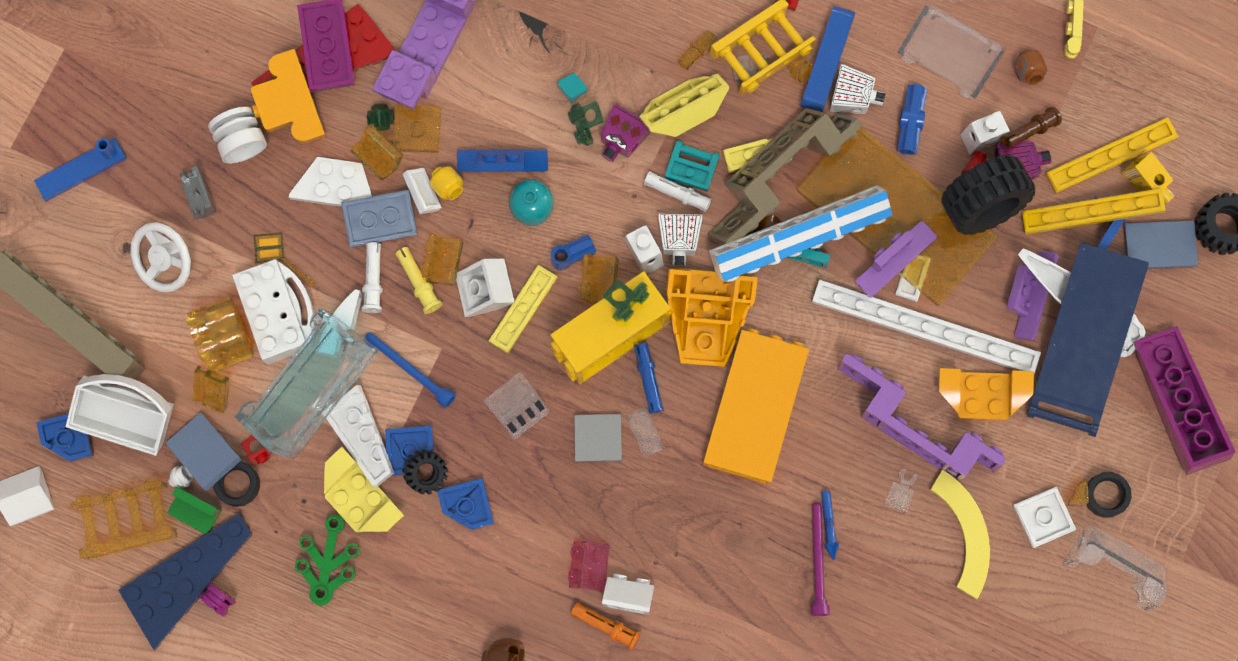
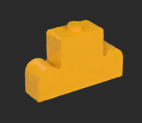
M295 49L273 56L269 60L268 67L272 77L275 79L251 88L256 103L252 105L256 119L261 118L263 126L268 133L292 125V135L295 141L301 144H308L325 138Z

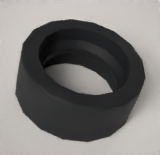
M239 462L213 485L214 491L221 501L227 505L239 507L245 506L255 499L260 489V479L252 467L246 463ZM232 471H243L250 479L249 490L241 497H230L223 489L224 478Z
M1103 472L1094 476L1086 484L1084 490V501L1088 509L1095 515L1103 518L1114 517L1124 512L1132 498L1131 488L1127 480L1114 472ZM1110 481L1119 487L1121 500L1116 507L1106 509L1096 503L1094 490L1099 483Z

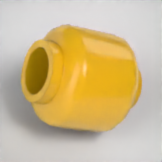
M438 167L432 172L430 186L441 199L454 200L463 192L464 181L452 167Z

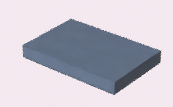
M409 190L341 202L350 247L418 234Z
M1194 221L1124 224L1126 256L1147 261L1149 263L1148 269L1190 268L1198 266Z
M201 412L166 442V445L205 491L211 488L242 460Z

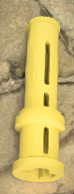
M402 248L406 257L398 250L395 255L398 257L415 288L414 296L420 299L424 307V314H430L438 310L443 303L436 298L433 292V285L426 282L409 248Z

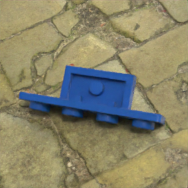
M546 149L457 150V169L459 172L548 171V151Z

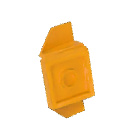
M939 369V392L956 411L959 420L1006 421L1033 395L1034 371H1012L1010 374L961 372V369Z

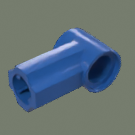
M589 235L568 244L554 247L551 251L552 266L556 270L563 271L569 268L570 265L596 254V249ZM564 254L567 259L564 262H558L555 256Z

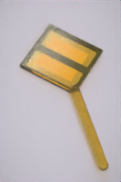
M283 232L254 235L255 263H265L274 259L282 261L311 286H315V282L284 257Z

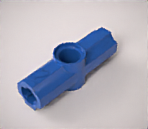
M913 84L907 86L905 104L900 116L899 128L901 129L897 145V152L904 155L917 154L920 132H922L924 125V105L927 88L922 85Z

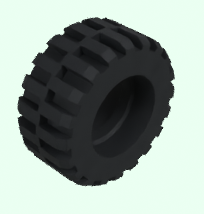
M1001 155L975 165L972 169L965 171L963 175L954 179L953 183L949 184L946 191L942 194V205L958 232L964 235H974L978 232L982 233L988 229L995 228L997 225L1008 221L1012 216L1017 215L1020 210H1023L1033 200L1036 188L1020 159L1011 155Z

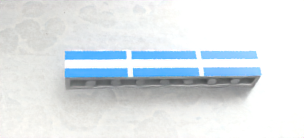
M877 185L709 250L716 275L722 281L731 282L738 279L742 274L755 273L760 270V267L765 265L778 264L781 262V259L788 256H798L806 249L819 248L824 242L829 240H839L844 237V234L862 231L865 229V226L870 224L883 223L886 221V218L893 216L886 190Z

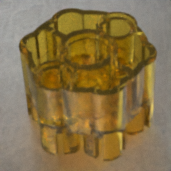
M231 296L187 313L188 319L186 322L188 328H194L190 330L192 337L195 339L194 344L196 347L202 345V347L196 350L201 360L204 361L206 368L209 369L210 375L254 358L253 344L244 320Z

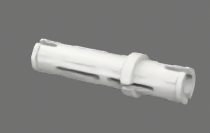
M649 171L644 181V185L682 201V204L686 206L689 204L704 212L708 210L712 200L694 192L693 188L680 186Z

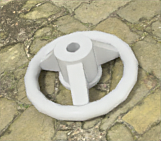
M158 222L147 223L136 231L131 241L130 256L133 267L140 279L150 288L163 293L175 292L184 286L190 275L191 258L188 247L182 237L170 226ZM158 232H161V233L167 235L172 241H170V240L167 239L166 237L162 236V235L159 234ZM145 235L152 245L148 251V259L151 266L147 271L142 265L140 257V243ZM171 265L181 269L178 279L172 283L163 284L155 280L162 271L168 270Z

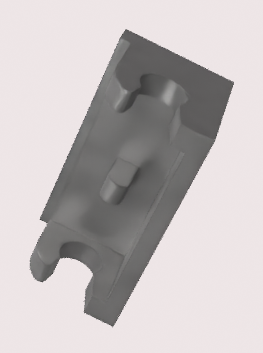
M198 166L191 167L192 172L190 173L180 172L179 174L195 221L216 213L203 172Z

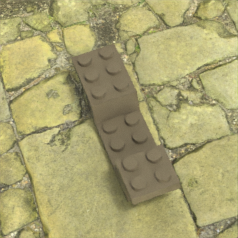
M805 108L725 183L726 187L740 204L707 234L710 239L720 245H724L743 238L748 232L755 230L759 226V222L765 216L771 215L780 203L765 181L772 179L781 166L788 164L793 159V155L806 146L812 151L828 156L837 153L841 149V145L848 139L853 138L857 134V130L863 126L859 119L839 113L830 119L824 112Z

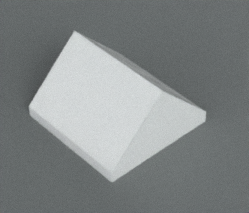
M40 466L0 481V511L9 526L17 525L55 510Z

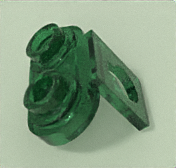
M595 101L581 107L579 103L572 105L571 111L568 112L570 122L573 125L575 124L577 129L574 132V137L579 145H592L593 137L590 128L603 123L599 104ZM588 110H594L596 113L595 119L591 122L587 121L585 115Z
M617 279L603 294V298L617 309L612 318L615 321L623 320L627 322L634 314L632 306L635 303L643 304L649 297L650 293L647 292L648 285L641 282L632 291ZM615 289L625 291L626 300L624 302H618L612 298V293Z

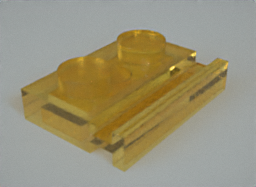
M198 366L194 371L193 402L196 403L198 400L202 402L203 406L224 413L228 404L229 377L211 370L203 371Z

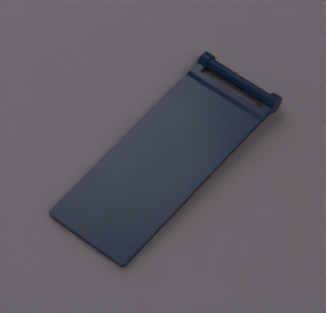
M1084 243L1079 245L1027 417L1033 419L1034 417L1087 432L1089 436L1096 437L1149 266L1147 261ZM1039 401L1093 417L1092 423H1086L1037 408Z

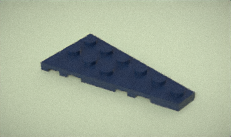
M241 514L234 516L118 590L153 650H157L165 637L172 632L175 625L197 602L198 596L207 590L208 584L222 572L225 565L252 536V532Z

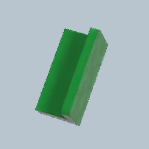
M176 487L172 493L176 498L167 513L203 534H208L219 517L221 510Z

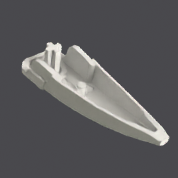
M1023 248L1018 256L1061 304L1071 272ZM1133 314L1120 357L1125 358L1131 355L1135 350L1133 342L1145 337L1144 326L1138 321L1135 314Z

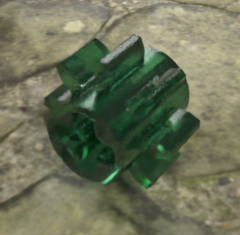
M386 104L371 106V111H367L366 115L367 125H373L375 131L388 130L390 124H394L395 120L394 110H388V105Z

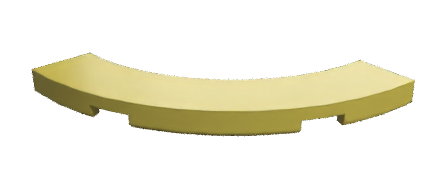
M941 470L930 491L939 496L956 515L963 533L966 550L963 571L956 588L977 600L983 589L989 568L990 545L987 527L983 515L970 493L953 476Z

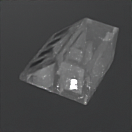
M521 372L517 373L483 400L513 440H516L551 412Z

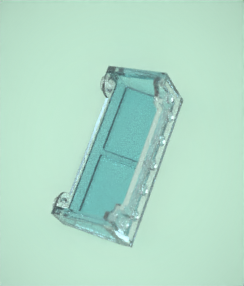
M321 307L311 317L310 327L313 329L312 333L258 402L250 401L244 403L235 415V418L268 451L290 459H294L378 353V350L333 313Z

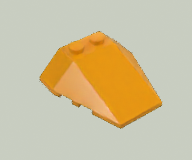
M688 268L668 270L666 295L668 305L671 308V321L680 363L725 367L737 341L735 339L739 330L746 321L744 319L750 306L752 307L754 304L758 277L740 275L738 279L726 282L722 281L715 271Z

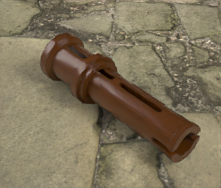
M1049 107L1045 110V113L1034 115L1027 124L1003 135L1001 143L1006 149H1010L1035 134H1044L1048 131V128L1059 126L1062 122V116L1058 109Z

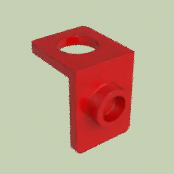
M259 431L241 443L242 448L249 456V462L255 466L268 461L271 458L270 455L274 453ZM259 440L262 442L263 448L256 453H252L250 451L251 442Z

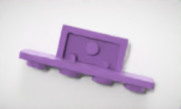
M923 221L919 222L911 231L907 230L903 235L899 232L890 241L892 245L888 249L881 248L873 256L875 260L872 266L856 280V284L869 298H872L937 238V235Z
M1055 252L1037 253V255L1055 264L1057 263L1058 254ZM1018 265L1007 309L1020 316L1014 337L1020 340L1034 341L1049 291L1036 278L1027 265Z

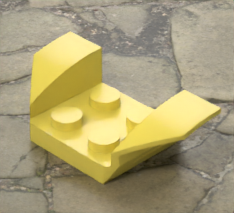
M343 447L325 462V498L356 533L387 532L404 516L379 486H372L359 465Z

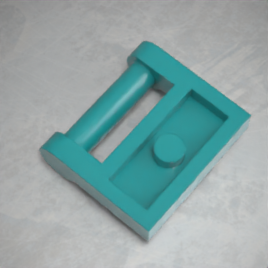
M677 140L665 173V178L708 192L720 154L716 152L712 154L684 145V142ZM682 153L710 162L709 167L680 158L679 155Z

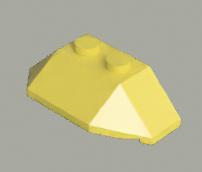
M713 74L711 77L703 76L689 79L651 100L644 113H641L640 119L650 132L677 137L715 116L729 90V86L719 74Z

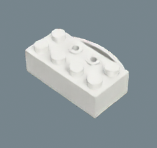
M274 259L232 275L260 356L267 365L311 348L315 330L312 302L304 285L289 268ZM288 278H292L296 282L305 299L308 313V324L306 326L302 325L300 305L295 293L287 284ZM278 292L279 297L274 298V293ZM283 313L287 314V317L285 319L281 318V315Z
M112 374L89 377L84 375L75 387L66 427L156 456L164 443L174 404L167 402L149 386L132 378ZM113 384H118V385L126 386V387H129V388H131V389H128V388H125V387H121V386H116V385H113Z

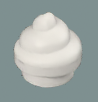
M184 465L176 466L171 470L168 483L172 487L185 489L193 481V476Z

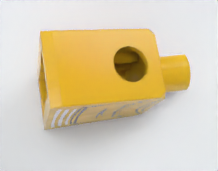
M1152 152L1136 158L1121 172V175L1138 192L1162 188L1165 204L1174 197L1173 193L1167 188L1173 181V178Z

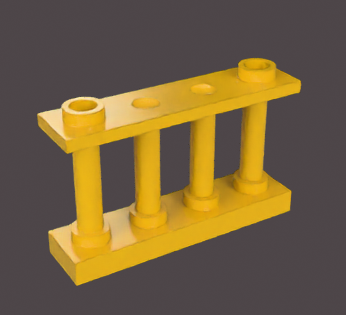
M779 0L711 45L709 55L715 61L719 57L725 58L743 81L739 89L740 95L746 92L752 93L760 86L759 83L798 57H805L813 51L812 47L816 39L814 36L806 41L801 38L785 17L789 5L785 0ZM774 21L781 25L797 46L788 53L785 52L767 29L768 25ZM756 33L758 35L761 34L779 58L770 65L767 64L750 42V37ZM737 45L743 46L761 71L750 77L732 54V49Z

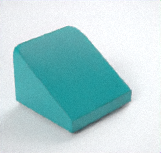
M576 73L557 82L558 89L570 103H573L589 90Z

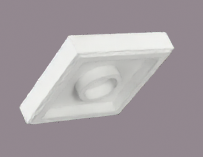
M1057 486L1013 505L1032 549L1077 530Z

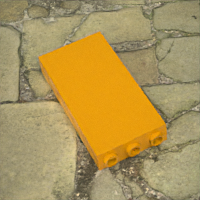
M748 328L747 331H741L703 466L770 485L809 349L805 348L803 343L792 341L790 344L783 342V338L779 336L760 335L761 332Z

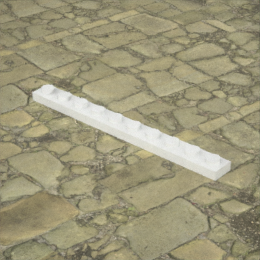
M819 280L812 300L814 304L1016 371H1034L1035 373L1041 352L874 297L869 298L865 294Z

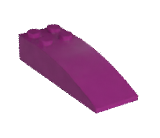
M1178 326L1134 341L1133 344L1155 405L1186 475L1231 460L1236 452Z

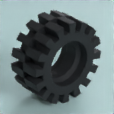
M422 449V452L419 450L415 451L416 455L414 456L410 454L408 456L410 458L409 462L406 460L404 462L406 468H402L406 484L420 494H425L426 492L429 495L432 494V490L435 492L439 491L438 486L443 487L445 483L442 481L443 479L447 480L448 477L445 472H448L445 461L433 451H427L426 449ZM423 464H431L433 467V474L427 480H420L417 476V471Z

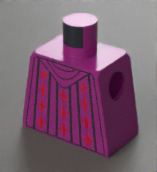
M1032 141L1020 142L1010 149H1006L1002 143H997L994 148L995 158L1001 155H1011L1020 159L1032 180L1038 178L1041 174V165L1051 164L1049 150L1037 152L1035 143Z

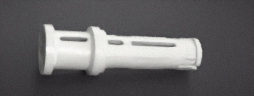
M370 242L366 244V281L362 287L364 306L361 307V311L365 313L382 312L380 294L383 292L379 281L381 244Z

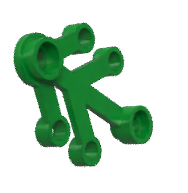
M330 515L325 521L328 535L323 557L315 547L314 540L311 537L303 536L299 541L300 547L308 552L319 568V581L310 571L309 562L304 559L296 561L295 570L304 576L311 587L309 592L310 599L319 606L328 604L333 598L334 590L347 581L354 580L356 577V571L353 568L345 567L342 569L340 576L329 582L331 572L360 554V547L351 543L347 545L343 553L333 559L337 535L345 528V521L339 515ZM332 520L338 521L336 528H331L330 523ZM305 539H310L311 544L309 547L303 546ZM351 547H356V554L350 555L349 549ZM301 562L306 563V569L300 571L298 568ZM351 570L353 573L352 577L345 578V571ZM320 589L325 591V595L322 598L317 596V592Z

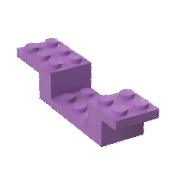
M426 0L400 51L392 50L372 88L373 92L412 110L415 109L420 97L427 99L476 4V0Z
M846 354L841 361L838 370L876 394L861 418L938 469L946 471L958 482L967 476L976 461L993 472L1004 464L1007 458L1002 456L1003 452L995 446L989 447L982 443L983 439L973 432L971 434L966 432L958 440L950 454H948L946 447L937 442L933 444L927 440L928 436L918 429L913 431L907 427L908 423L898 416L895 418L891 416L906 394L902 390L904 387L894 380L888 381L883 377L884 374L875 367L870 369L855 354L851 356Z

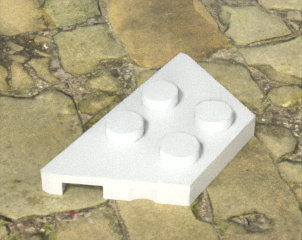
M322 157L315 159L289 194L290 200L342 207L341 202L372 197L362 163Z

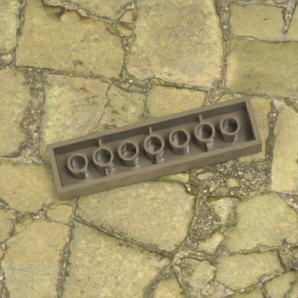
M6 249L2 252L0 251V288L104 373L120 375L134 380L140 376L145 370V367L140 364L141 358L127 347L122 350L125 345L73 305L72 302L57 292L56 289L41 279Z

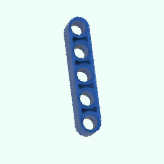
M837 6L833 7L801 107L823 112L855 12Z

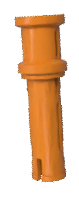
M579 602L575 604L571 612V616L610 635L611 641H618L628 646L630 651L634 649L642 633L631 630L624 626V623L621 621L616 623Z

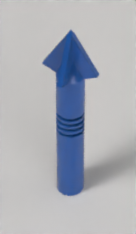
M823 491L821 496L824 520H826L825 530L827 544L824 547L834 561L840 543L836 542L835 527H833L834 518L831 492Z

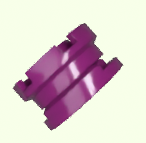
M210 582L205 593L202 592L198 597L207 606L214 609L215 612L225 617L228 613L227 609L230 605L235 604L236 600L220 587Z

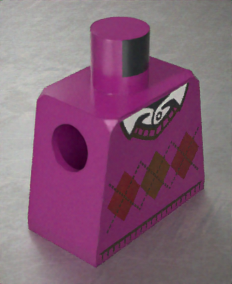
M617 104L613 105L601 134V142L607 146L602 153V157L610 162H613L619 153L627 158L630 157L651 133L639 117Z

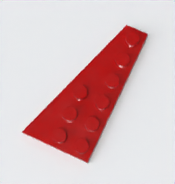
M359 3L345 13L353 72L371 64L372 66L379 64L380 61L388 59L392 50L396 51ZM301 45L295 52L309 88L303 45ZM268 70L251 82V84L256 86L275 78L272 77Z

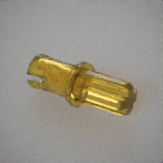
M707 30L695 43L690 44V48L677 59V62L685 70H688L699 57L704 56V52L716 40L714 33Z

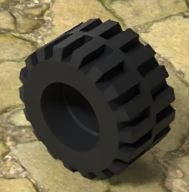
M1223 193L1221 196L1218 194L1198 211L1194 223H1197L1195 232H1199V235L1196 236L1198 241L1203 240L1202 246L1204 248L1209 246L1211 248L1210 252L1215 253L1218 250L1219 255H1225L1227 252L1230 255L1238 251V194L1233 193L1231 196H1229V193ZM1223 213L1231 216L1237 225L1236 234L1230 235L1222 232L1216 224V214Z

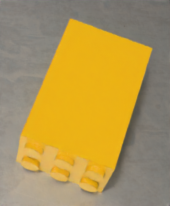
M643 271L551 334L552 342L550 343L552 353L559 363L563 361L564 368L566 369L565 372L571 381L574 382L576 380L580 385L632 350L635 345L642 343L670 324L671 308Z

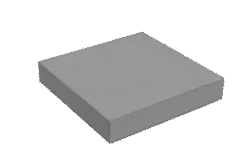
M621 414L574 415L575 462L622 461Z

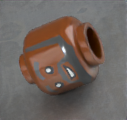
M1025 50L1019 54L1014 62L1018 77L1023 83L1029 85L1037 84L1044 79L1047 73V66L1043 56L1038 51Z

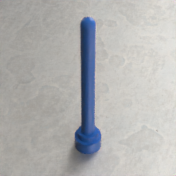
M368 332L365 335V339L436 395L437 403L446 409L454 401L456 393L451 389L439 387L373 333Z

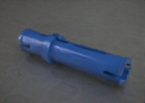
M648 343L635 345L634 349L638 362L637 371L641 374L649 413L653 414L664 411L654 372L655 363H652Z

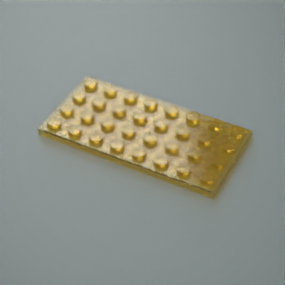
M860 127L857 130V134L845 141L837 153L831 156L827 155L797 189V192L816 208H820L877 185L885 189L893 216L886 218V221L883 223L870 224L865 226V229L862 231L850 232L848 234L875 255L881 248L888 249L892 245L890 241L899 232L903 235L907 230L911 231L919 222L923 221L937 235V238L898 274L939 307L998 236L989 229L974 235H964L958 232L942 205L943 192Z

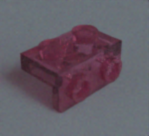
M574 541L571 549V570L568 574L569 588L604 592L609 544Z

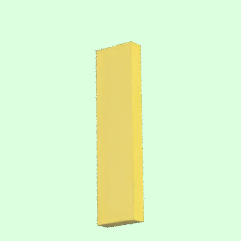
M538 265L494 331L489 342L509 354L558 279V276Z

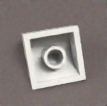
M482 259L455 273L465 317L500 310L514 303L504 259Z
M613 574V578L607 577L602 606L649 615L654 585H650V580L636 578V582L627 581V576Z

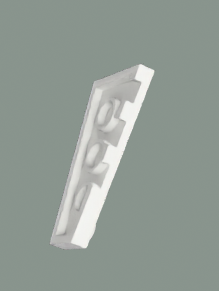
M356 385L327 409L323 415L372 486L378 487L394 474V470L361 385Z

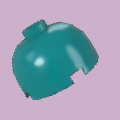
M525 180L518 183L512 189L509 197V209L512 216L523 223V225L537 226L546 222L553 212L554 197L550 189L543 182Z

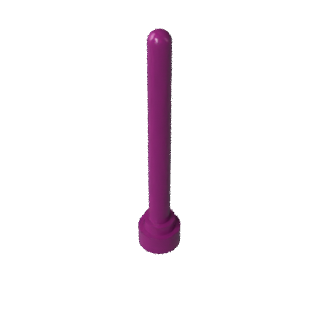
M815 502L812 505L815 601L811 605V616L830 615V605H827L824 593L822 506L820 503Z

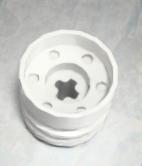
M250 107L230 109L213 118L208 124L209 131L213 134V140L218 142L217 149L224 163L232 164L248 160L261 153L267 146L261 129L256 128L258 121Z

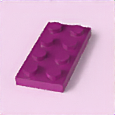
M324 0L297 5L310 92L355 86L343 0Z

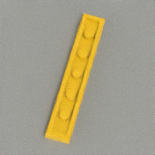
M1167 117L1050 170L1045 175L1054 193L1057 194L1176 140L1179 136Z
M1160 188L1022 211L1025 234L1029 235L1165 213L1166 209L1163 190Z

